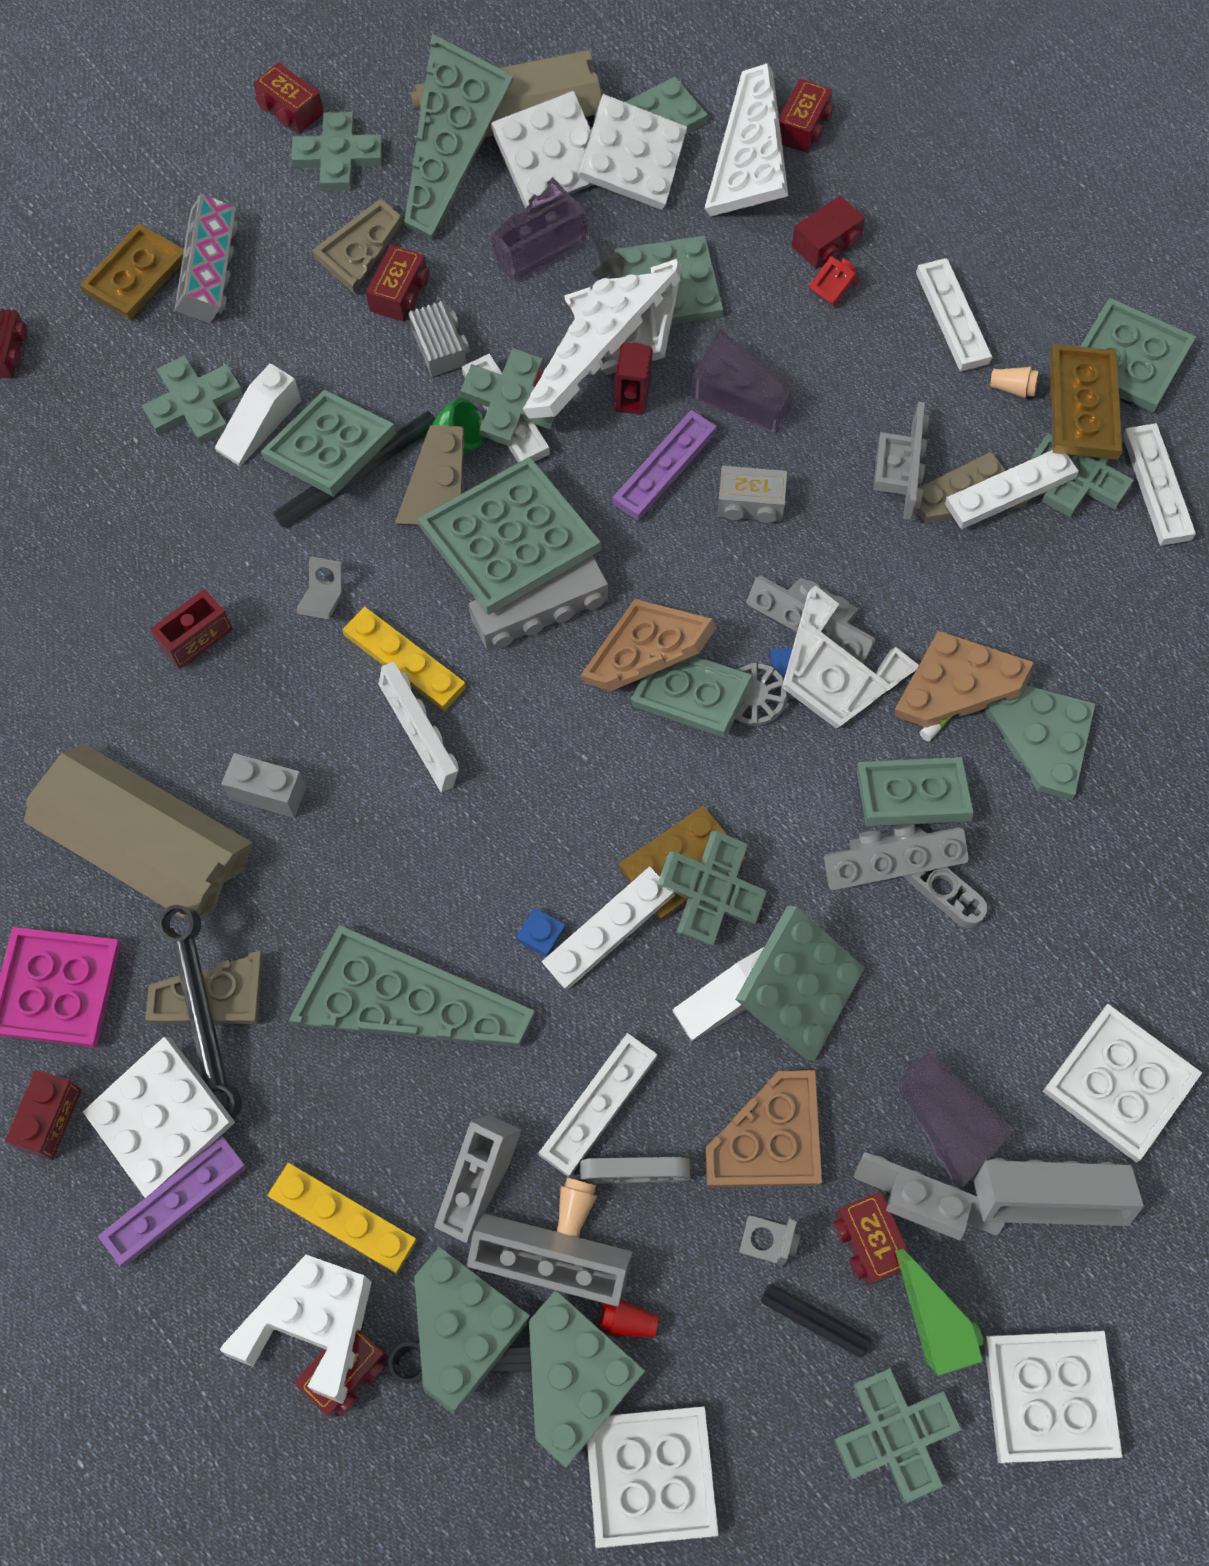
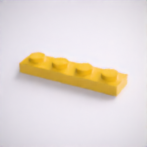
M365 606L342 629L346 638L382 665L395 662L399 671L407 675L411 687L443 712L466 689V684L463 680Z
M287 1163L267 1195L270 1199L397 1275L418 1241L413 1236L290 1163Z

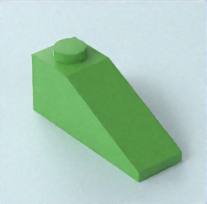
M904 1249L895 1251L926 1363L939 1376L982 1362L979 1346H983L984 1342L977 1323L971 1322Z

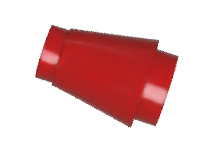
M623 1299L620 1300L619 1306L603 1303L599 1319L600 1331L607 1332V1335L613 1337L654 1338L658 1326V1314H653Z

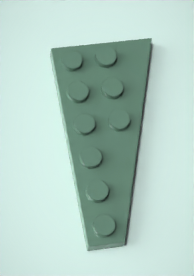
M432 34L430 43L431 47L420 111L413 170L404 220L405 226L430 239H433L513 82V75Z
M339 925L288 1022L291 1025L520 1047L534 1019L535 1010Z

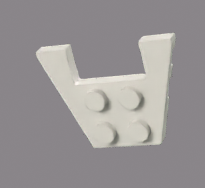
M677 259L650 267L651 273L676 270L679 277L681 276L682 267ZM679 283L674 288L668 286L661 293L663 300L657 307H650L641 315L643 322L624 341L626 343H641L651 346L653 349L652 361L665 357ZM590 287L565 295V300L571 308L574 318L592 290ZM621 346L612 355L606 353L598 361L601 370L606 375L616 372Z
M815 585L810 589L806 598L782 688L833 727L838 728L886 691L897 685L906 676L917 670L919 665L895 647L889 651L874 673L833 642L821 630L839 603Z
M305 1255L222 1345L220 1351L227 1357L253 1367L273 1330L326 1349L307 1387L319 1395L343 1404L347 1393V1388L344 1386L347 1369H352L355 1358L352 1347L356 1331H361L371 1281L362 1274Z

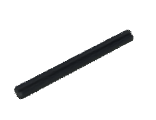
M425 411L398 429L397 433L342 489L426 435L430 425H433L435 420L433 414L430 411ZM311 486L276 509L273 514L279 525L286 527L332 496Z

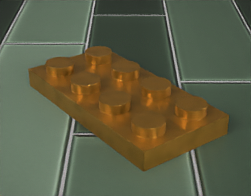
M1052 344L1049 358L1053 453L1119 459L1122 453L1116 350Z

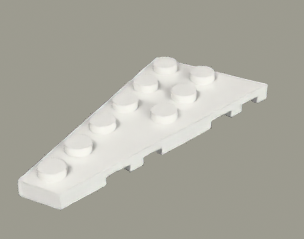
M768 64L742 71L704 208L710 217L788 196L773 71Z
M672 270L636 276L631 274L621 278H603L596 281L565 337L557 347L550 363L545 368L535 389L531 392L523 408L527 417L531 419L556 416L580 390L578 383L586 375H594L601 367L598 361L606 353L612 355L643 322L641 315L648 308L657 307L663 300L661 293L668 286L674 288L681 281L677 271Z

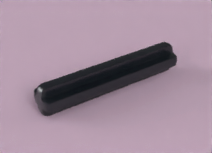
M769 1284L761 1297L763 1305L855 1356H865L871 1344L870 1337L774 1284Z

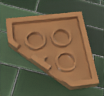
M634 599L580 676L586 684L613 691L699 654L717 626L712 618Z
M938 631L895 708V717L927 728L940 724V720L958 713L961 717L987 708L988 703L1003 698L1008 701L1020 697L1034 670V662Z
M815 1070L777 1071L759 1093L740 1110L725 1129L706 1146L707 1188L821 1186L822 1175Z

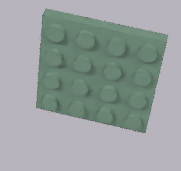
M530 457L417 518L420 528L487 615L602 550L600 540Z

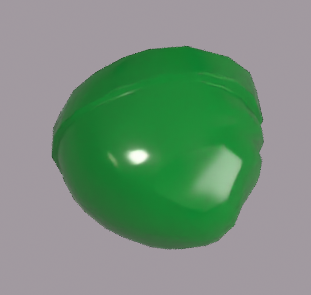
M458 398L448 403L433 422L435 426L464 427V455H468L476 450L485 438L479 435L483 417L477 407L465 398Z

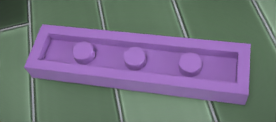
M690 410L612 497L613 505L639 521L716 434L717 426Z
M222 1136L99 1234L98 1238L117 1264L124 1268L243 1172L247 1166Z

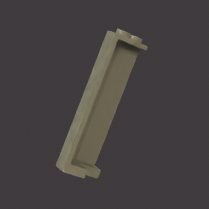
M584 50L499 67V69L513 75V82L492 122L574 91L584 116L596 115L602 96L597 74L592 71L590 51ZM425 83L415 84V91L410 92L413 110H419V113L421 111ZM489 127L485 137L494 136L491 127Z
M86 744L61 753L29 795L26 801L27 810L23 821L163 907L168 908L172 905L190 907L199 914L201 920L215 911L223 883L244 871L253 843ZM180 912L176 913L178 916L190 922L188 914H181Z

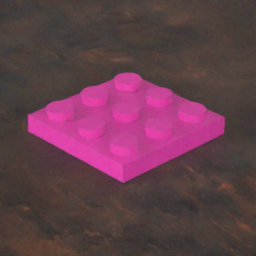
M12 927L0 973V1037L97 1048L122 943L118 939Z

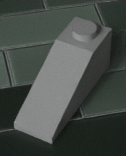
M491 1115L470 1121L434 1226L435 1228L465 1243L470 1242L475 1227L485 1213L510 1165L521 1129Z

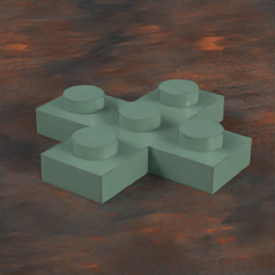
M353 112L323 113L322 136H293L291 155L293 168H320L321 191H351L352 167L382 166V135H354L355 120Z
M512 348L502 375L471 364L460 390V397L488 407L480 427V436L510 446L520 419L551 430L556 416L529 419L523 410L531 392L535 389L534 383L542 365V358Z
M185 355L156 369L168 393L141 406L157 435L185 422L188 423L200 445L223 434L227 424L216 407L243 394L239 383L227 364L199 378Z
M1047 433L1031 459L1053 450L1052 435ZM1067 454L1078 469L1077 477L1048 490L1042 502L1070 518L1086 494L1115 510L1131 487L1134 479L1106 465L1110 460L1108 458Z
M711 831L701 862L675 851L668 852L657 886L688 898L676 933L706 945H714L724 914L748 924H756L767 891L736 878L748 844L719 831Z
M890 1368L853 1384L869 1424L834 1439L849 1478L854 1479L887 1464L904 1503H908L943 1487L925 1446L961 1431L944 1391L907 1407Z

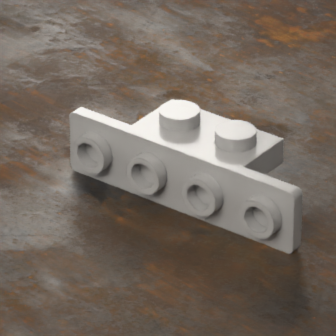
M919 401L912 420L911 437L880 432L873 490L905 495L903 519L908 520L911 519L913 509L920 508L923 489L918 488V483H922L925 464L920 463V459L924 458L927 439H922V434H926L929 415H924L925 402Z
M758 576L755 579L746 601L747 605L796 632L798 631L808 592L816 585L839 603L821 632L862 664L865 663L875 638L850 625L857 614L858 608L851 605L845 598L834 596L820 588L817 583L800 578L789 590L763 576Z
M914 824L898 825L894 827V831L883 834L880 831L863 832L859 834L860 838L849 840L850 850L824 855L827 882L831 890L968 862L965 832L962 828L958 827L927 834L918 826L915 827Z
M865 1152L855 1170L854 1178L856 1180L891 1193L886 1211L959 1241L965 1233L967 1224L993 1235H999L1005 1225L1004 1222H983L977 1196L964 1192L954 1185H947L929 1178L919 1171L909 1170L889 1162L884 1157L874 1156Z

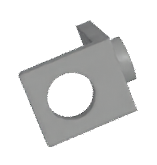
M310 557L309 588L297 606V614L330 619L343 596V563ZM321 567L330 569L335 576L334 581L325 582L321 580L317 574V569Z
M749 1215L739 1253L784 1266L788 1256L795 1257L800 1240V1234L794 1233L797 1221L789 1219L786 1225ZM758 1228L769 1230L773 1236V1244L767 1250H758L751 1243V1234Z

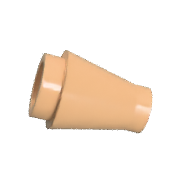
M1032 367L993 369L990 388H996L1025 399L1027 396L1035 397L1039 371L1032 370Z
M571 1178L566 1179L565 1186H561L557 1232L579 1238L581 1228L597 1198V1195H594L596 1185Z

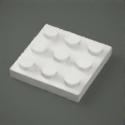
M574 91L491 123V130L526 211L595 185L578 178L591 130Z
M603 94L578 178L663 210L667 202L687 127Z
M1107 1004L1042 1092L1137 1163L1145 1155L1202 1072Z
M163 1037L83 1111L84 1115L145 1198L206 1150L235 1123L171 1037Z
M1105 1331L984 1337L998 1463L1122 1458Z
M705 1406L609 1416L587 1442L596 1548L718 1536Z

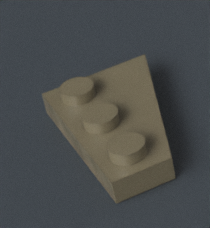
M380 198L312 250L314 259L351 292L355 293L402 225L401 215Z
M430 425L395 524L419 525L417 518L462 494L464 427Z
M989 452L919 487V489H923L920 508L914 509L925 524L954 519L945 505L946 497L1006 470L994 454ZM1027 500L1013 506V509L1025 507Z
M261 950L249 953L248 957L232 962L227 960L217 963L216 967L202 971L214 1024H258L263 953ZM180 975L149 985L145 1021L148 1024H190Z

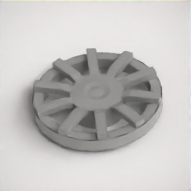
M751 663L739 669L737 668L736 670L745 673L752 671L753 683L735 720L747 726H761L776 719L783 711L788 697V692L782 688L784 679L781 674L772 666L760 663ZM757 670L766 672L760 681L757 680ZM772 674L778 681L766 686L765 683ZM781 687V697L769 693L770 690ZM769 700L779 702L777 708L773 711L767 705ZM747 708L752 709V719L742 717ZM763 708L768 715L758 719V709Z

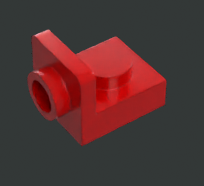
M831 256L808 287L816 295L835 307L851 284L857 286L860 282L855 273L857 268L844 258L839 262Z

